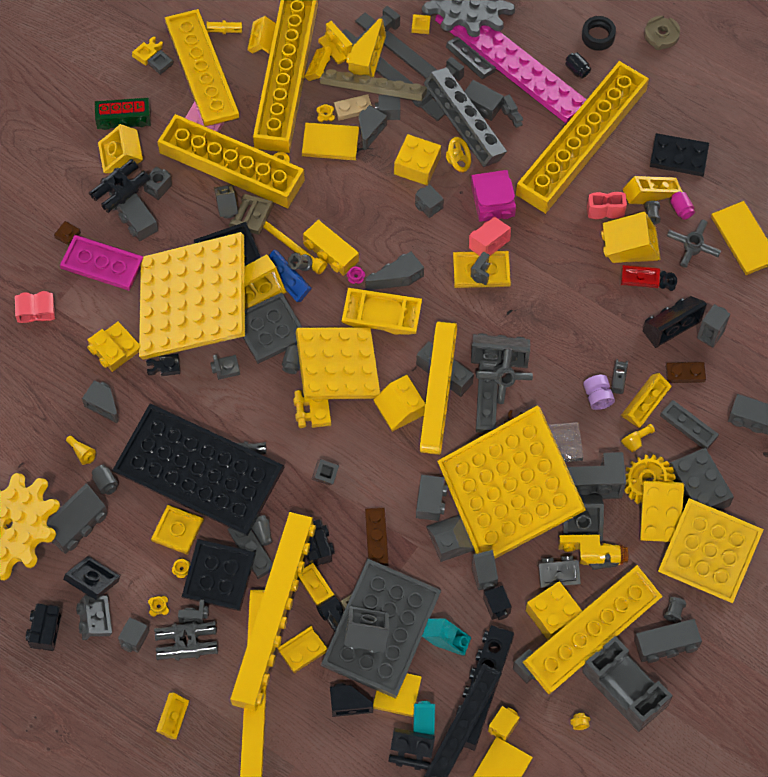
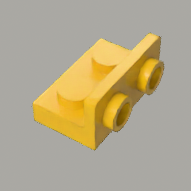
M332 21L326 23L325 35L318 39V43L322 47L329 46L333 49L330 56L337 64H341L346 61L347 54L351 53L352 43Z

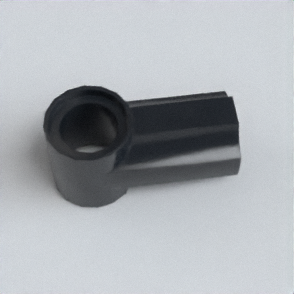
M333 595L316 605V608L324 621L327 620L335 632L342 618L343 608L339 600Z

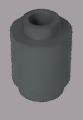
M291 345L286 348L282 361V370L286 373L296 374L300 370L297 345Z
M105 465L94 468L92 479L101 494L110 495L114 493L118 482L110 469Z

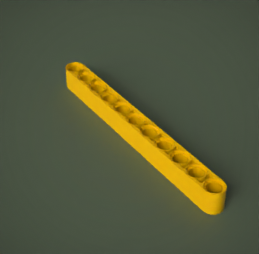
M250 590L247 645L265 590ZM266 686L262 690L264 698L261 706L258 705L256 711L244 709L240 777H262Z

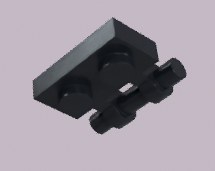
M394 728L390 750L399 752L398 755L390 754L388 762L395 763L399 767L405 765L414 767V770H428L431 762L423 761V757H432L436 736ZM405 753L417 755V758L412 759L404 756Z

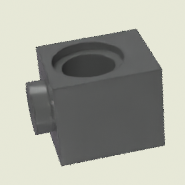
M155 167L149 174L150 180L143 187L146 193L159 200L172 186V181L168 171Z

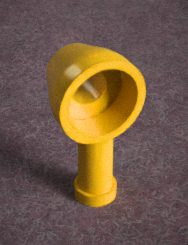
M648 424L647 427L629 434L621 442L629 451L634 452L642 447L641 438L654 433L655 428L652 424Z

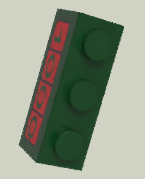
M149 98L95 101L97 129L108 130L116 128L120 124L127 127L151 126Z

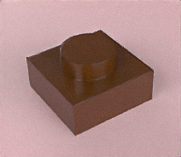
M64 221L54 236L69 246L74 235L79 236L81 232L77 227Z

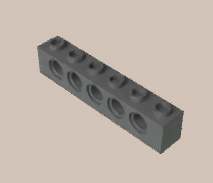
M448 68L431 72L424 85L482 166L486 167L499 162L507 150Z

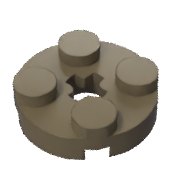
M655 16L648 21L645 27V38L656 50L670 48L679 40L680 26L672 18L667 19L664 16ZM659 30H661L662 32L666 31V33L660 34Z

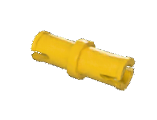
M222 20V22L207 21V32L223 33L225 35L226 33H242V22H226V20Z

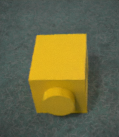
M502 706L490 723L488 732L506 742L518 725L520 717L517 716L518 714L515 710L509 707L506 709Z

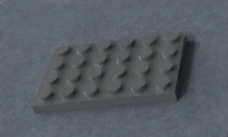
M367 559L321 666L396 699L441 590ZM349 606L389 613V634L385 652L373 653L367 649H351L348 646H344Z

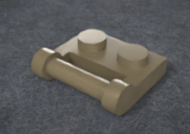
M244 194L241 198L242 203L238 209V214L230 221L229 227L243 223L241 221L248 205H251L244 222L247 223L251 233L259 235L273 207V202Z

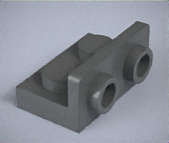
M573 555L561 556V560L545 557L541 558L542 561L537 562L541 588L551 587L559 581L563 586L581 584L579 560L573 559Z
M84 595L76 607L77 614L80 616L79 633L82 634V640H87L90 636H110L112 628L108 597L100 596L95 600L88 595Z

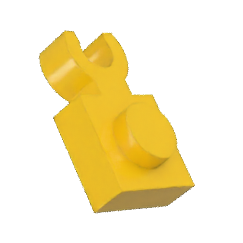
M152 37L149 40V44L143 42L132 52V57L146 66L148 60L163 48V42L160 41L158 44H155L156 37Z

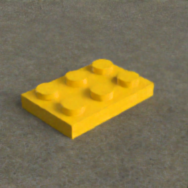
M643 481L640 540L671 541L682 515L684 483Z

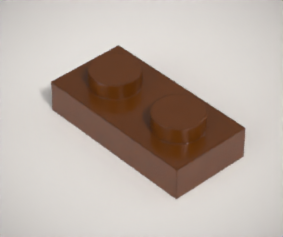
M666 363L667 381L669 383L705 382V363Z

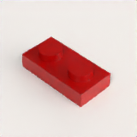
M623 265L621 285L659 288L660 268Z

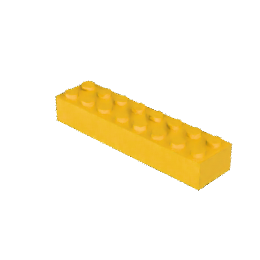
M176 114L157 141L160 154L287 209L305 181L303 168Z

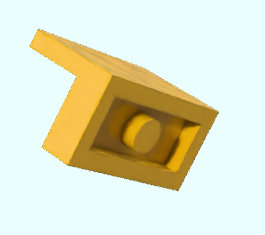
M266 16L253 21L247 50L253 54L262 49L270 54L276 23Z

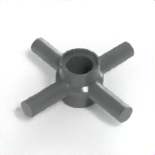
M701 220L696 232H691L688 236L669 230L667 237L684 243L686 253L680 263L684 268L688 266L692 255H697L700 251L719 257L721 250L704 244L702 234L708 224L706 220Z
M505 347L503 364L498 365L494 371L476 372L477 379H495L499 384L498 404H504L506 388L512 386L515 380L532 381L533 379L532 373L514 372L510 367L513 350L510 347Z

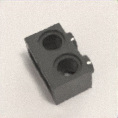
M714 304L702 320L697 338L713 348L725 332L730 313L725 308Z

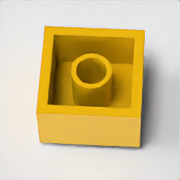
M407 134L394 162V175L428 186L441 158V145Z
M560 581L528 601L525 610L547 640L582 612Z

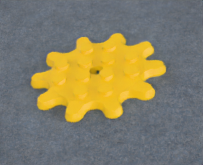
M15 473L10 479L9 486L3 491L0 490V580H7L11 576L12 568L17 562H23L26 568L34 567L37 563L36 546L41 542L50 543L56 536V531L47 526V519L59 510L60 503L56 499L43 500V494L48 487L46 479L38 478L31 486L26 488L25 476ZM11 522H13L11 528H8V527L6 526V525H9Z

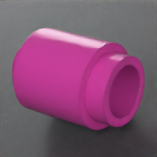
M679 191L672 195L670 203L678 217L686 220L695 214V207L686 192Z

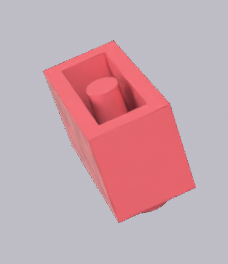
M493 217L469 235V249L479 256L482 252L492 255L510 241L511 227L498 218Z

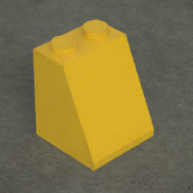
M646 212L603 223L601 234L606 245L603 247L605 256L612 263L661 260L657 230Z

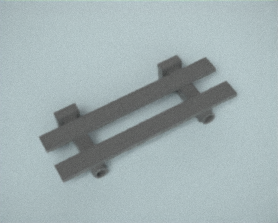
M386 6L383 9V16L380 18L383 19L386 31L384 46L427 79L430 73L437 71V69L388 31L391 27L396 30L400 26V15L389 6ZM365 12L355 20V23L365 30L360 36L355 37L347 29L343 30L342 33L349 39L353 47L376 20ZM451 56L446 61V67L453 77L460 81L464 77V66ZM379 58L376 72L383 78L414 84L383 58ZM428 89L422 101L412 100L415 106L422 108L436 121H439L446 115L439 104L432 99L433 96Z

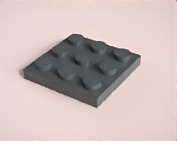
M279 293L245 309V336L242 338L255 361L259 364L286 351L288 346L297 345L295 331L297 328L303 327L283 293Z

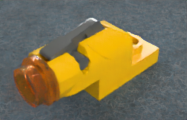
M600 535L559 536V550H564L565 552L578 550L579 564L590 565L593 570L617 567L618 565H623V563H628V547L606 543L600 545Z

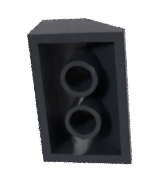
M692 296L686 299L682 298L671 308L666 307L657 316L647 318L642 331L653 346L657 348L700 323L707 304L705 301Z

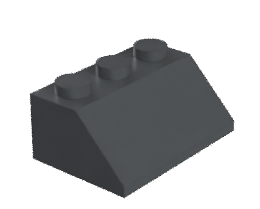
M483 333L473 334L471 363L479 364L480 360L499 361V365L503 364L505 347H510L513 349L510 367L528 368L530 339L523 337L508 338L503 335L488 336Z
M85 484L47 520V526L56 531V536L52 543L65 554L69 550H74L78 542L83 537L88 536L92 528L97 523H101L107 516L106 506L88 484Z

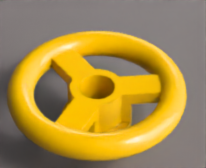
M454 137L449 142L446 159L459 172H466L470 168L471 153L467 143L462 138ZM463 161L465 166L461 167L457 162Z

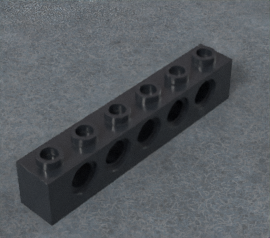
M491 625L489 631L485 630L482 642L485 644L483 650H478L475 659L478 661L476 668L472 667L469 676L472 682L470 687H465L463 698H466L483 664L490 665L493 669L502 673L513 642L514 632ZM497 647L499 652L492 653L489 651V648ZM497 685L464 746L465 748L475 751Z

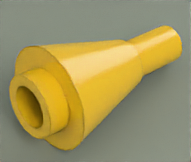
M71 435L66 438V442L73 447L82 465L90 464L94 461L95 449L78 442Z

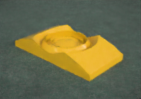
M348 288L342 323L356 328L384 330L395 335L416 334L422 299Z

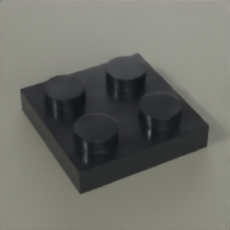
M87 556L65 573L63 580L97 600L119 582L120 576Z

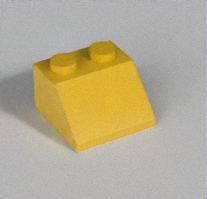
M120 124L98 142L103 173H112L115 168H120L130 159H133V162L135 161L136 164L143 160L136 129Z
M408 375L391 382L373 400L392 432L424 416L425 402Z

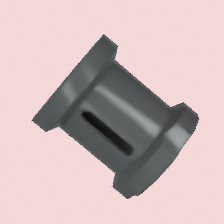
M647 201L644 204L646 214L654 225L658 224L661 220L659 216L661 205L658 201Z
M293 253L288 258V266L293 270L308 271L312 267V258L309 255L304 254L300 256L298 253Z
M670 597V605L668 611L664 614V618L670 622L679 623L682 620L681 613L683 608L686 607V601L681 598Z

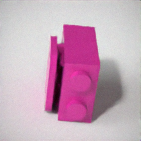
M508 170L471 175V188L479 222L489 221L493 217L498 219L515 217V194Z

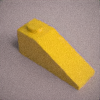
M634 176L623 188L629 204H645L647 201L670 198L676 192H682L677 178Z

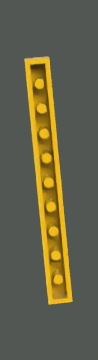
M289 512L230 698L233 706L256 711L257 706H261L264 694L262 690L264 686L267 687L270 678L268 671L270 667L274 666L276 659L274 651L275 648L280 646L282 636L279 635L281 629H285L287 624V617H285L287 610L290 611L292 608V593L297 591L299 584L297 577L299 573L302 574L304 569V555L309 553V538L313 537L316 525L313 524L312 517Z

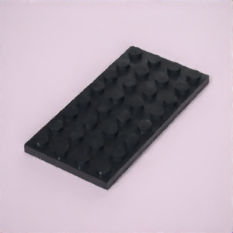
M149 404L112 471L248 536L285 467L283 464L153 404Z

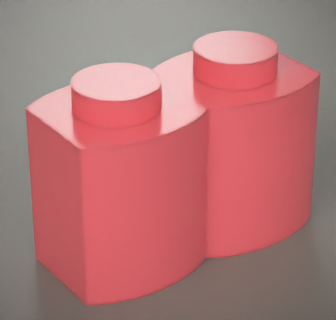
M596 192L589 194L587 202L588 218L602 219L608 217L618 219L624 217L627 206L626 194L622 192H611L609 194Z
M41 291L34 295L26 292L16 295L15 316L17 322L29 323L54 320L53 293Z

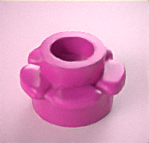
M357 266L350 268L347 272L348 281L352 284L362 283L365 272Z

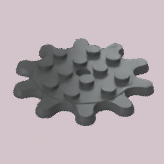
M431 0L426 2L421 10L427 15H441L443 17L441 22L443 30L451 31L455 26L460 25L466 28L469 36L478 37L481 26H489L495 31L503 30L504 24L499 15H513L515 13V6L505 0Z

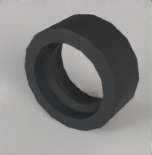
M594 16L585 21L582 30V40L590 49H608L615 40L616 26L609 18ZM600 27L607 30L609 36L604 39H596L589 34V30Z

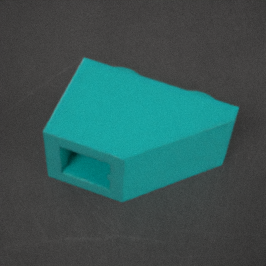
M428 619L422 635L424 639L434 646L465 656L471 640L469 635L447 619Z
M420 701L418 704H414V732L435 735V704H431L429 701Z

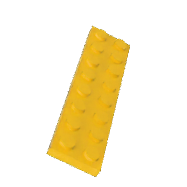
M199 9L165 17V23L204 126L239 118L238 109Z
M636 565L527 657L523 663L547 694H550L580 669L591 656L599 652L614 636H618L663 596L639 566Z

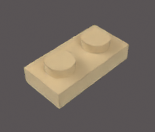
M367 94L334 102V109L339 121L359 116L362 110L372 105Z

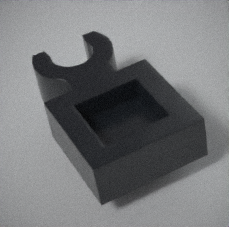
M178 354L159 356V361L154 359L146 360L147 366H154L152 369H147L148 375H155L160 371L161 376L180 374Z

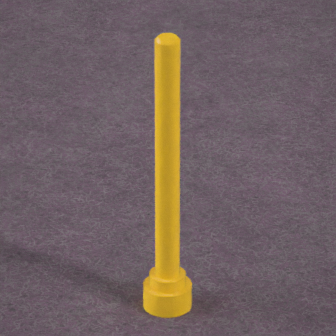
M265 222L263 226L265 230L294 252L300 254V256L305 254L312 258V270L319 275L326 269V261L322 258H314L270 223Z

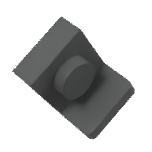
M482 252L472 266L470 277L477 283L487 285L489 274L486 271L490 266V255Z
M213 355L214 362H210L212 373L217 374L218 380L240 375L236 355L217 359V355Z
M200 600L199 611L194 608L179 610V624L192 623L193 621L197 622V624L204 623V619H208L209 607L205 606L204 600Z

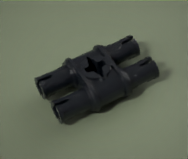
M130 159L120 168H115L107 177L102 178L101 183L89 191V195L92 199L94 198V201H97L107 192L113 194L101 203L102 208L109 213L117 205L126 203V200L133 194H137L139 188L150 180V176L143 170L132 180L128 179L127 176L138 169L136 162Z

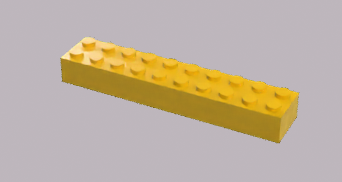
M318 0L280 1L253 134V143L256 149L290 153L316 20Z
M618 61L520 179L516 187V196L546 214L647 91L649 78Z

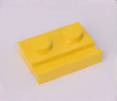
M312 626L277 648L293 673H296L327 652L326 646L314 632Z

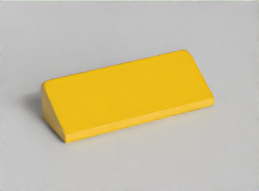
M660 373L652 374L621 416L640 428L672 386Z

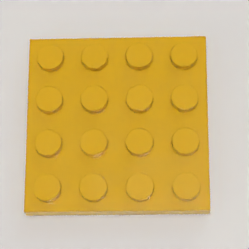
M371 328L296 329L304 399H375L380 394Z
M689 498L658 572L733 603L764 529Z

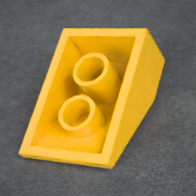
M379 18L353 45L351 53L347 54L346 63H348V70L351 73L369 75L374 78L386 38L383 19Z

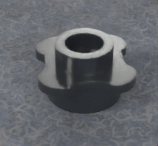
M661 271L659 287L673 291L677 284L676 275L672 272L666 273V271Z

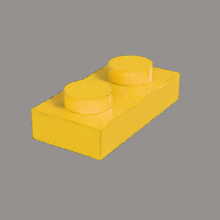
M329 46L316 50L304 76L308 81L319 79L324 73L326 64L330 61V55L333 51Z
M314 563L305 567L302 574H298V579L316 605L334 595Z
M169 693L156 732L170 739H177L189 700L176 693Z

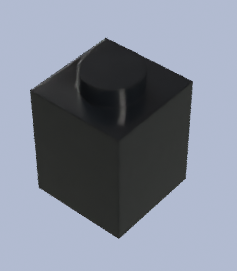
M503 585L484 592L483 600L492 620H502L511 614L512 606Z

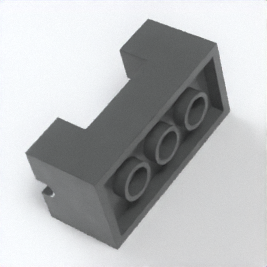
M623 452L603 453L600 466L567 467L579 495H602V499L622 498L626 486Z
M614 636L599 652H596L585 662L582 673L640 732L669 706L673 695L659 681L654 683L628 656L629 650Z

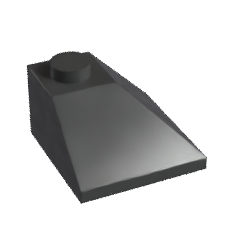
M460 515L426 526L440 562L474 551Z

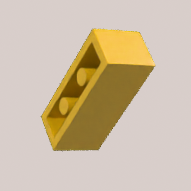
M317 220L303 233L304 246L308 250H313L319 258L329 263L335 272H340L344 276L350 268L359 262V252L320 220Z

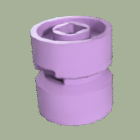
M595 375L584 381L583 386L586 394L589 395L588 400L593 410L605 409L615 402L613 393L609 389L610 384L606 375Z

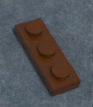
M385 508L365 509L368 559L384 566H389Z

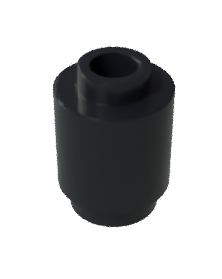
M578 52L567 56L565 65L577 77L583 79L590 73V64Z

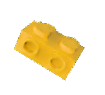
M119 321L107 330L101 329L87 339L89 344L87 348L91 354H96L100 358L99 361L104 368L108 367L112 372L139 353V348L141 347Z

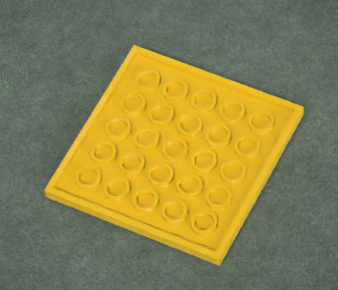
M241 232L143 256L140 278L139 344L141 345L139 357L142 360L245 336L244 235Z
M539 406L533 407L438 460L440 469L476 554L493 550L494 558L496 559L586 511Z

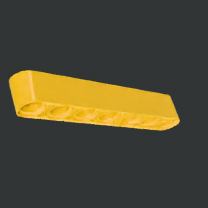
M436 323L420 442L421 453L441 454L457 336V323Z

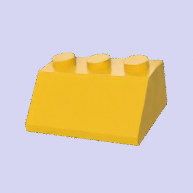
M267 254L244 266L245 309L279 293H286L278 270Z

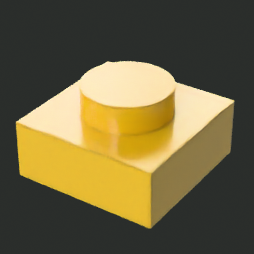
M413 14L412 33L429 34L431 16Z

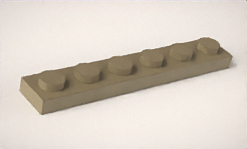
M334 69L325 70L320 77V84L417 101H422L427 94V87L420 84L391 81L386 78H373L369 75H356L351 72H338Z

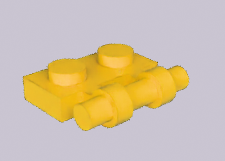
M301 390L294 392L295 398L293 402L297 410L295 418L299 428H305L306 421H311L312 428L331 426L328 399H304ZM309 405L310 413H305L304 406Z

